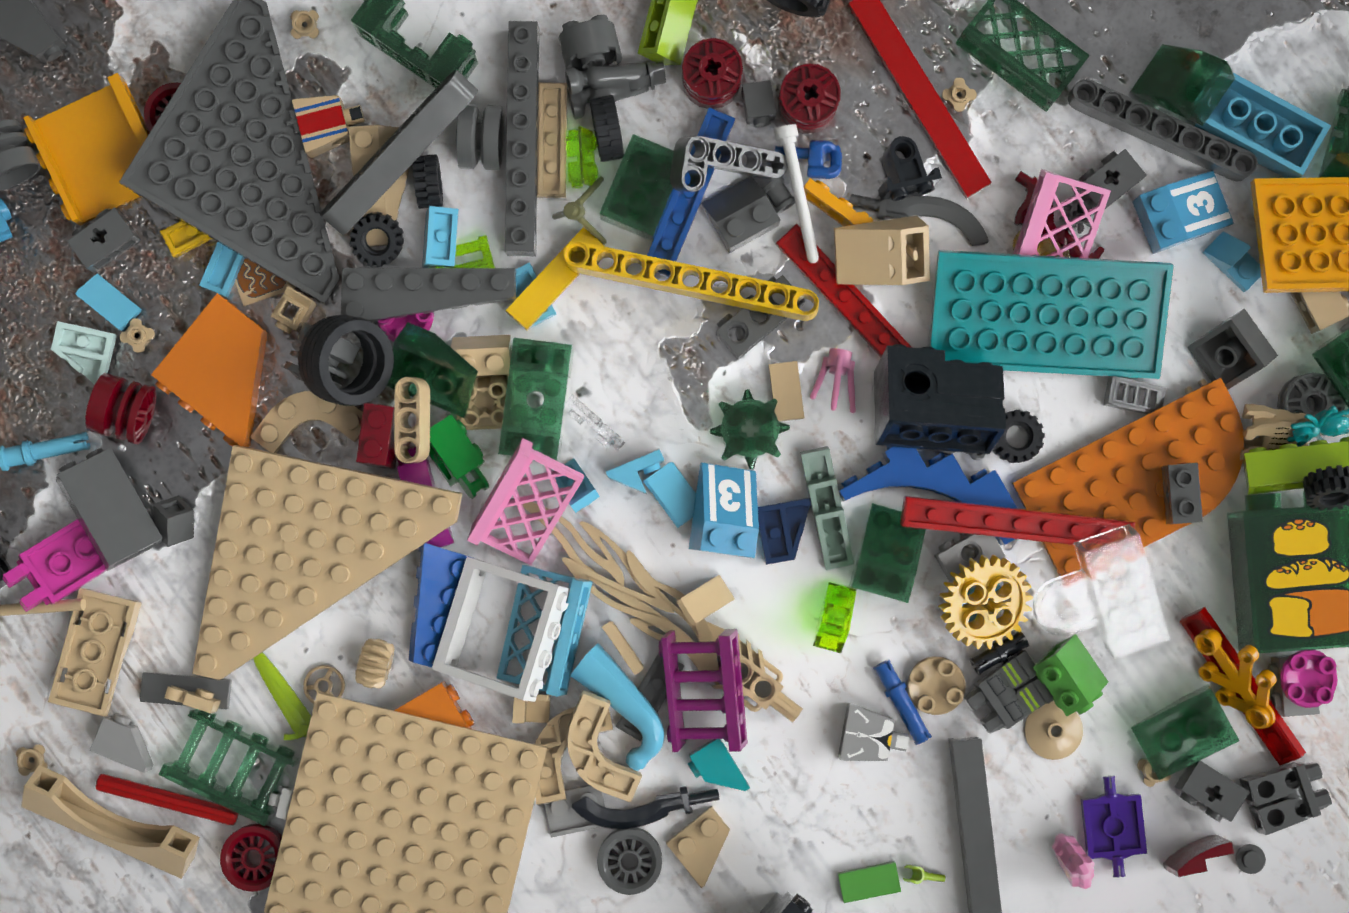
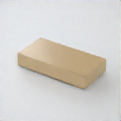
M798 362L769 364L775 422L804 419Z
M609 621L603 625V630L632 672L636 675L642 671L644 665L614 622Z

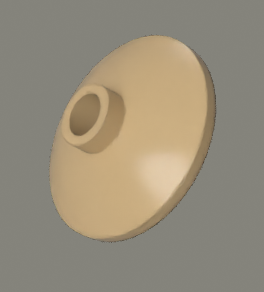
M1054 701L1028 715L1024 733L1029 747L1037 755L1046 759L1058 760L1068 757L1078 748L1083 736V725L1077 712L1066 716L1062 709L1058 708ZM1053 726H1059L1061 730L1060 734L1056 737L1051 734Z

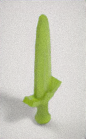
M263 652L253 658L255 665L294 732L293 734H284L283 740L306 738L311 714L275 665Z

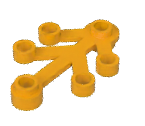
M1214 629L1203 630L1195 637L1194 643L1196 648L1204 655H1213L1226 675L1220 673L1214 663L1206 662L1199 668V676L1206 682L1212 681L1223 686L1215 693V698L1219 704L1230 706L1246 713L1245 716L1248 723L1254 728L1263 729L1270 727L1275 722V713L1269 705L1270 688L1277 681L1275 674L1270 670L1264 669L1255 677V682L1258 685L1256 697L1250 688L1253 663L1259 658L1258 650L1252 645H1245L1238 652L1240 660L1238 671L1221 647L1222 637L1220 633ZM1235 692L1239 693L1244 700L1237 698Z

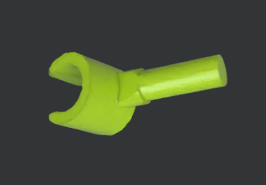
M904 866V868L912 869L913 872L910 879L903 878L905 882L920 884L923 880L945 882V875L928 873L920 866Z

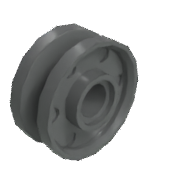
M1312 372L1293 377L1284 384L1278 394L1277 408L1292 413L1311 414L1315 417L1317 413L1329 409L1333 405L1336 406L1338 412L1345 409V397L1342 388L1334 379L1326 374ZM1309 396L1313 397L1316 402V407L1313 411L1309 410L1306 406V400Z

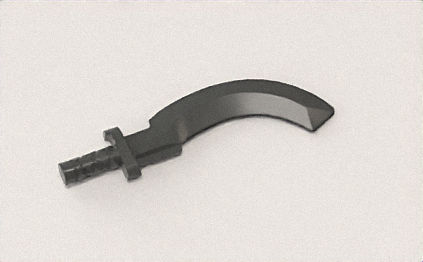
M854 194L850 196L849 202L853 206L878 210L877 219L885 220V216L893 218L916 215L935 217L948 221L959 228L972 246L987 244L989 241L984 228L972 213L959 204L943 198L908 196L901 201H892V199L881 201V198L871 199L870 197Z

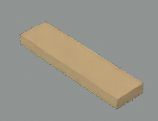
M538 83L537 198H566L567 83Z

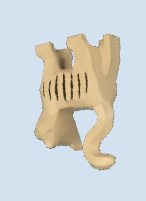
M1245 404L1242 417L1244 419L1252 418V426L1243 430L1244 450H1241L1240 460H1243L1244 453H1249V450L1253 448L1265 447L1267 450L1279 449L1281 445L1297 444L1296 441H1287L1288 437L1293 436L1292 431L1295 430L1291 428V425L1310 420L1305 418V413H1292L1287 410L1273 409L1264 405Z

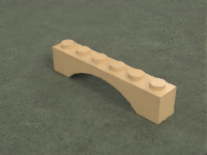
M41 765L37 767L24 785L21 807L182 879L195 858L200 837L174 825H150L119 816L89 799L67 777Z

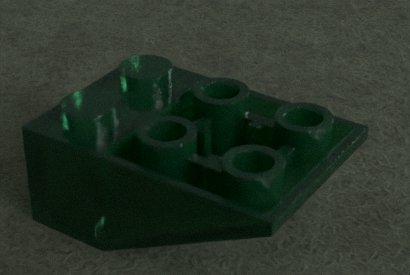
M1162 44L1130 92L1203 126L1235 80V76L1228 61L1205 51Z
M872 503L848 587L908 603L917 573L926 529L901 526L902 511Z

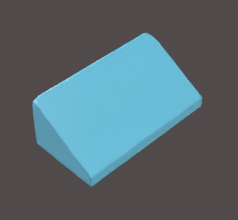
M98 273L75 293L121 331H125L129 327L130 321L136 318L142 311L140 307Z
M669 462L643 481L677 528L693 518L696 493L673 462Z

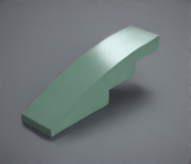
M828 446L800 452L825 570L853 565L854 560L846 519L841 505L830 449Z

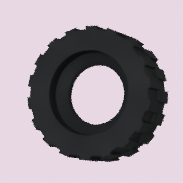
M608 95L591 98L590 108L600 161L605 162L624 158L623 142L614 96Z

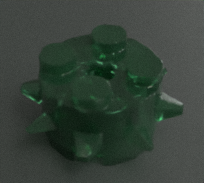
M747 389L744 392L742 401L734 405L722 401L718 404L724 417L721 425L710 429V434L722 438L725 450L721 458L724 461L735 455L745 459L749 469H754L757 458L762 457L764 454L767 453L777 458L781 455L775 442L778 439V434L790 430V425L778 422L777 415L774 413L778 402L775 398L764 404L759 400H754L750 389ZM747 422H751L752 427H757L758 431L753 433V437H747V433L742 432L741 427H746Z

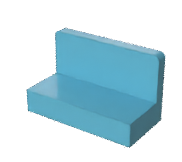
M429 206L427 209L422 268H429V266L453 268L455 266L459 209Z

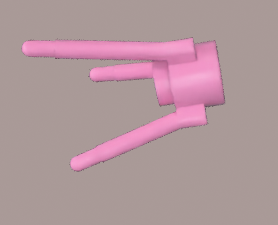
M831 348L829 350V356L823 357L821 370L810 395L812 400L816 398L829 368V373L835 375L831 398L832 411H835L837 408L841 375L844 376L847 372L850 412H856L855 361H851V351Z

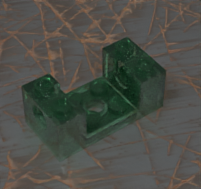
M365 0L351 19L354 28L361 38L435 89L455 69L468 79L478 65L475 55L476 51L472 48L473 43L461 34L456 37L449 32L430 60L428 59L429 55L419 47L415 46L411 49L404 43L405 39L397 33L409 16L407 10L404 9L406 3L403 0Z
M513 338L498 452L500 456L511 458L520 441L524 438L533 443L532 449L560 462L568 378H571L574 355L572 345ZM532 392H540L544 396V402L538 408H532L527 403V398Z

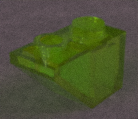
M831 582L828 583L813 646L842 653L850 631L857 589Z

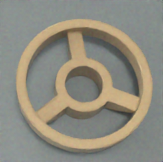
M322 665L309 671L304 679L303 689L310 702L314 704L315 700L310 696L308 690L315 689L317 693L334 696L331 692L333 683L330 680L333 671L340 678L341 691L338 697H342L345 690V681L342 674L336 668ZM323 668L329 669L325 677L317 679L314 685H307L309 677L313 672ZM322 680L326 681L329 685L328 690L325 692L321 691L318 687L319 682Z

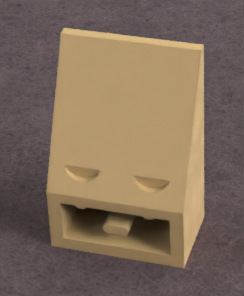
M917 215L834 228L837 284L907 285L930 281L929 225Z
M511 335L453 337L450 354L456 419L463 423L466 430L515 428Z

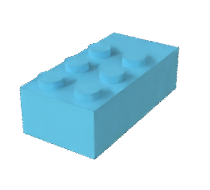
M1229 70L1220 79L1194 125L1201 130L1252 152L1256 156L1258 164L1284 178H1301L1304 175L1331 127L1326 122Z

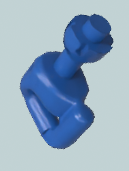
M811 140L809 148L795 146L797 158L808 159L807 176L809 178L833 179L840 174L842 169V152L838 145L826 140ZM775 146V151L785 156L783 146ZM830 160V167H824V162Z

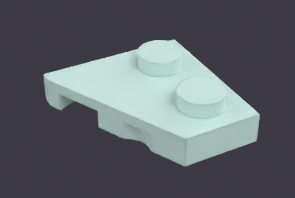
M57 321L51 350L66 360L75 370L82 373L95 385L103 373H108L117 335Z

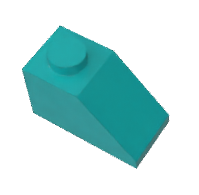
M712 739L689 754L692 761L687 764L696 778L702 776L705 782L742 791L750 789L748 782L721 739Z

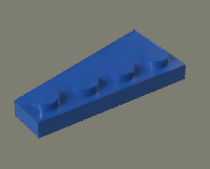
M425 543L418 550V552H421L420 566H417L416 572L418 589L417 595H414L415 621L411 626L408 660L432 667L466 558L470 556Z

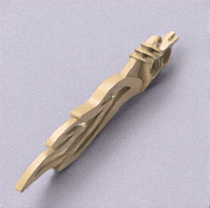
M529 502L523 504V507L531 514L540 512L536 503ZM562 516L558 521L572 533L584 552L598 565L607 570L618 583L598 574L592 568L585 565L565 536L554 527L552 534L558 539L570 559L563 557V563L575 578L590 579L607 593L630 606L627 607L610 599L592 584L591 593L601 601L619 611L637 617L631 618L630 622L638 629L659 641L664 635L656 633L648 627L656 626L665 633L669 630H675L676 642H694L682 629L646 604L648 603L666 612H676L692 628L699 642L716 641L718 636L725 630L707 622L705 619L691 626L682 610L675 606L659 589L667 592L677 600L685 596L683 593L656 581L633 552L628 550L625 553L599 529L581 521L579 524L602 550L608 559L605 560L584 541L569 521ZM543 518L538 519L546 527ZM600 538L605 540L616 552L634 582L648 596L624 587V574ZM738 633L740 663L748 667V674L742 679L743 696H748L757 703L756 706H753L744 699V706L752 712H757L762 707L767 710L771 706L793 723L803 708L781 692L784 687L780 684L783 680L782 672L763 658L760 649H758V653L752 650L751 643L747 639L746 644L743 643ZM716 653L687 654L698 670H719ZM764 666L777 675L776 680L765 672ZM759 681L770 683L771 692L768 696L759 697L755 693V685ZM714 682L715 685H711L714 689H723V685H720L719 682Z

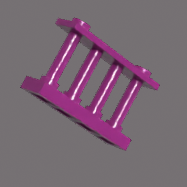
M725 629L716 641L676 642L675 630H669L661 637L658 649L659 655L663 657L670 723L667 728V740L672 744V752H679L686 744V739H724L725 742H728L729 752H741L748 743L737 629ZM716 653L721 659L719 670L679 671L677 654ZM719 682L720 685H723L724 696L721 699H682L680 683ZM683 711H722L723 714L726 713L727 724L724 727L684 728Z

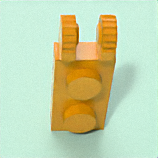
M810 178L804 185L806 200L842 226L874 222V219L869 217V214L865 211L856 212L852 209L853 205L848 200L842 197L837 198L830 193L829 187L819 180L814 181Z

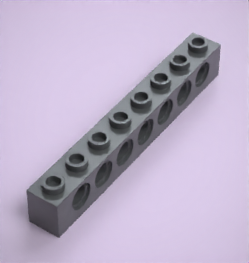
M509 21L505 212V252L507 256L536 257L540 30L537 21Z

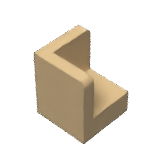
M538 693L535 702L524 701L514 697L512 723H548L550 719L551 695Z

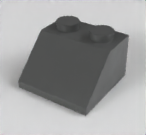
M752 176L745 178L701 203L728 253L778 227L781 221L766 193Z
M1245 308L1187 347L1211 382L1221 378L1227 390L1265 368L1278 356Z

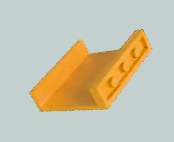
M118 73L107 77L110 85L37 120H34L29 115L23 117L27 125L24 128V132L28 140L32 144H36L39 150L36 157L44 170L48 169L51 176L48 179L49 185L56 195H60L64 203L60 205L64 216L68 221L72 220L80 226L95 219L105 209L110 208L112 210L114 207L118 208L141 197L121 185L119 181L150 132L125 79Z

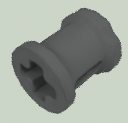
M783 176L772 180L762 188L775 206L777 214L795 204L794 196L792 197L783 183L785 180Z

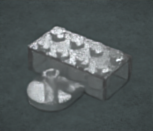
M1130 524L1074 542L1081 570L1046 582L1037 591L1033 601V612L1036 620L1045 631L1052 635L1070 636L1099 626L1104 646L1114 659L1170 640L1140 534Z

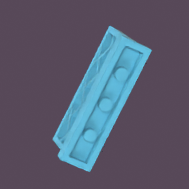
M522 565V574L528 576L529 573L536 574L544 581H547L546 577L553 580L550 582L554 584L558 581L569 583L568 588H570L566 601L569 605L563 611L560 621V634L554 640L555 647L552 653L551 664L546 668L548 672L546 685L543 684V689H539L546 692V694L556 697L567 695L593 581ZM518 582L497 679L520 684L523 672L517 676L506 674L508 663L517 657L523 670L525 668L526 661L522 653L531 648L534 639L528 625L539 619L542 614V610L534 597L544 590L538 589L532 593L528 585ZM530 601L537 614L525 621L520 611L522 605ZM523 629L531 643L519 650L514 642L515 633Z

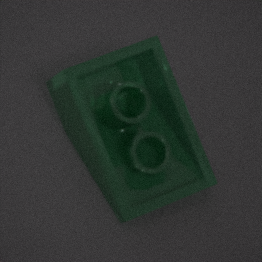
M408 322L394 341L392 349L394 367L391 378L388 381L389 383L386 386L395 389L397 382L404 377L422 378L429 385L431 405L465 418L478 371L435 333ZM412 383L409 386L408 393L414 397L417 389L415 384Z
M1209 684L1181 697L1131 727L1159 780L1240 741Z

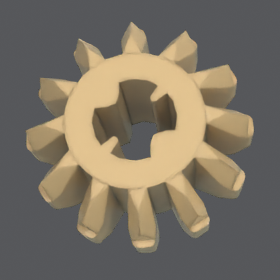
M371 638L365 642L359 655L355 672L356 683L371 689H380L385 685L393 663L395 650L393 644L387 643L385 640Z

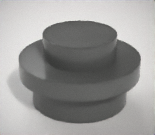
M1246 844L1238 849L1235 861L1241 871L1247 874H1256L1265 866L1266 857L1260 847Z

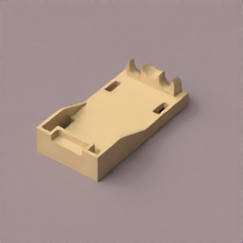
M79 588L76 599L84 598L87 606L85 610L73 611L48 702L105 717L108 716L122 662L132 638L142 603L86 588ZM124 622H126L127 626L124 636H121ZM63 668H68L67 673L64 676L65 680L64 682H61L60 679L63 672ZM110 679L111 684L108 693H105L108 680Z

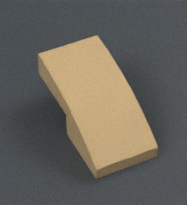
M718 575L676 602L691 626H693L735 598L721 576Z

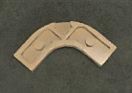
M303 391L290 395L277 403L268 412L250 438L269 452L277 453L299 425L313 420L324 421L335 427L352 441L357 442L360 437L363 412L356 406L331 403L319 398L310 391Z
M583 690L567 730V746L571 761L579 776L590 786L631 803L642 774L614 763L602 754L598 748L597 739L611 703L608 699Z
M575 707L567 709L552 718L535 741L536 745L547 747L535 797L537 805L566 800L561 761L568 747L567 730ZM608 709L599 733L613 730L610 709Z

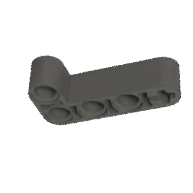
M688 136L680 138L675 144L670 171V183L679 192H696L705 184L707 168L758 178H779L786 173L788 166L786 157L776 151L703 136ZM691 143H693L695 146V153L693 156L689 152V146ZM717 149H719L721 152V158L719 161L716 159L715 156ZM743 154H745L747 158L745 166H743L741 161ZM762 161H767V163L771 164V167L761 166ZM687 172L691 177L689 185L685 183L684 179Z

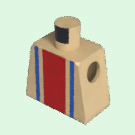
M336 95L292 100L305 153L310 158L350 142L349 126L365 122L360 105L345 109L343 101Z

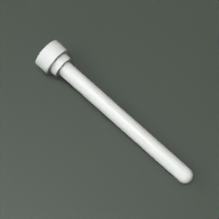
M785 125L774 129L776 141H779L780 146L784 148L807 260L810 263H816L819 256L795 143H797L796 137L799 136L797 125Z

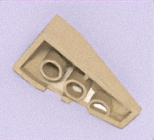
M384 125L349 127L353 176L399 127ZM409 168L363 217L369 213L376 214L377 212H382V215L388 214L392 216L391 219L397 220ZM372 229L366 235V242L369 247L387 246L388 237L384 231Z

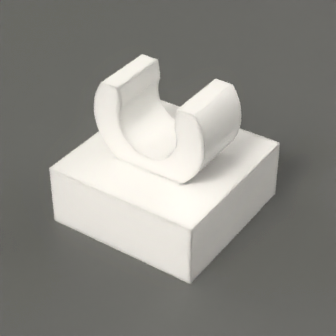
M282 788V792L270 794L268 804L278 807L275 817L286 820L294 788Z

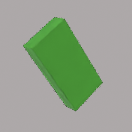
M895 861L837 873L843 903L901 892Z

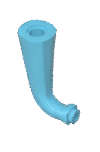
M598 643L576 666L571 677L597 696L610 700V706L639 729L642 735L641 746L632 748L626 756L627 765L633 770L639 771L645 768L649 760L654 758L661 750L665 735L663 724L649 701Z

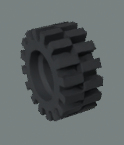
M437 154L419 156L413 162L414 188L418 208H429V206L442 207L443 189Z
M377 212L376 214L369 213L355 224L350 234V247H353L352 253L354 256L357 255L359 257L358 260L361 263L364 261L368 263L367 266L377 265V267H382L384 264H390L400 254L404 243L402 235L404 232L398 226L399 222L391 219L392 216L388 214L382 215V212ZM372 229L384 231L388 237L387 247L382 250L371 249L366 242L367 233Z
M1014 410L1005 413L1006 431L995 445L994 453L998 454L1000 459L1003 461L1007 460L1009 463H1022L1032 459L1044 445L1042 441L1045 438V433L1042 432V428H1044L1042 423L1039 424L1038 418L1035 415H1030L1028 411ZM1012 426H1021L1027 432L1028 440L1021 448L1012 447L1007 442L1006 433Z
M1337 465L1336 468L1327 466L1325 470L1319 468L1316 469V473L1310 472L1308 476L1303 478L1306 503L1310 508L1333 510L1334 507L1342 509L1344 508L1343 505L1349 506V466L1344 468L1342 465Z

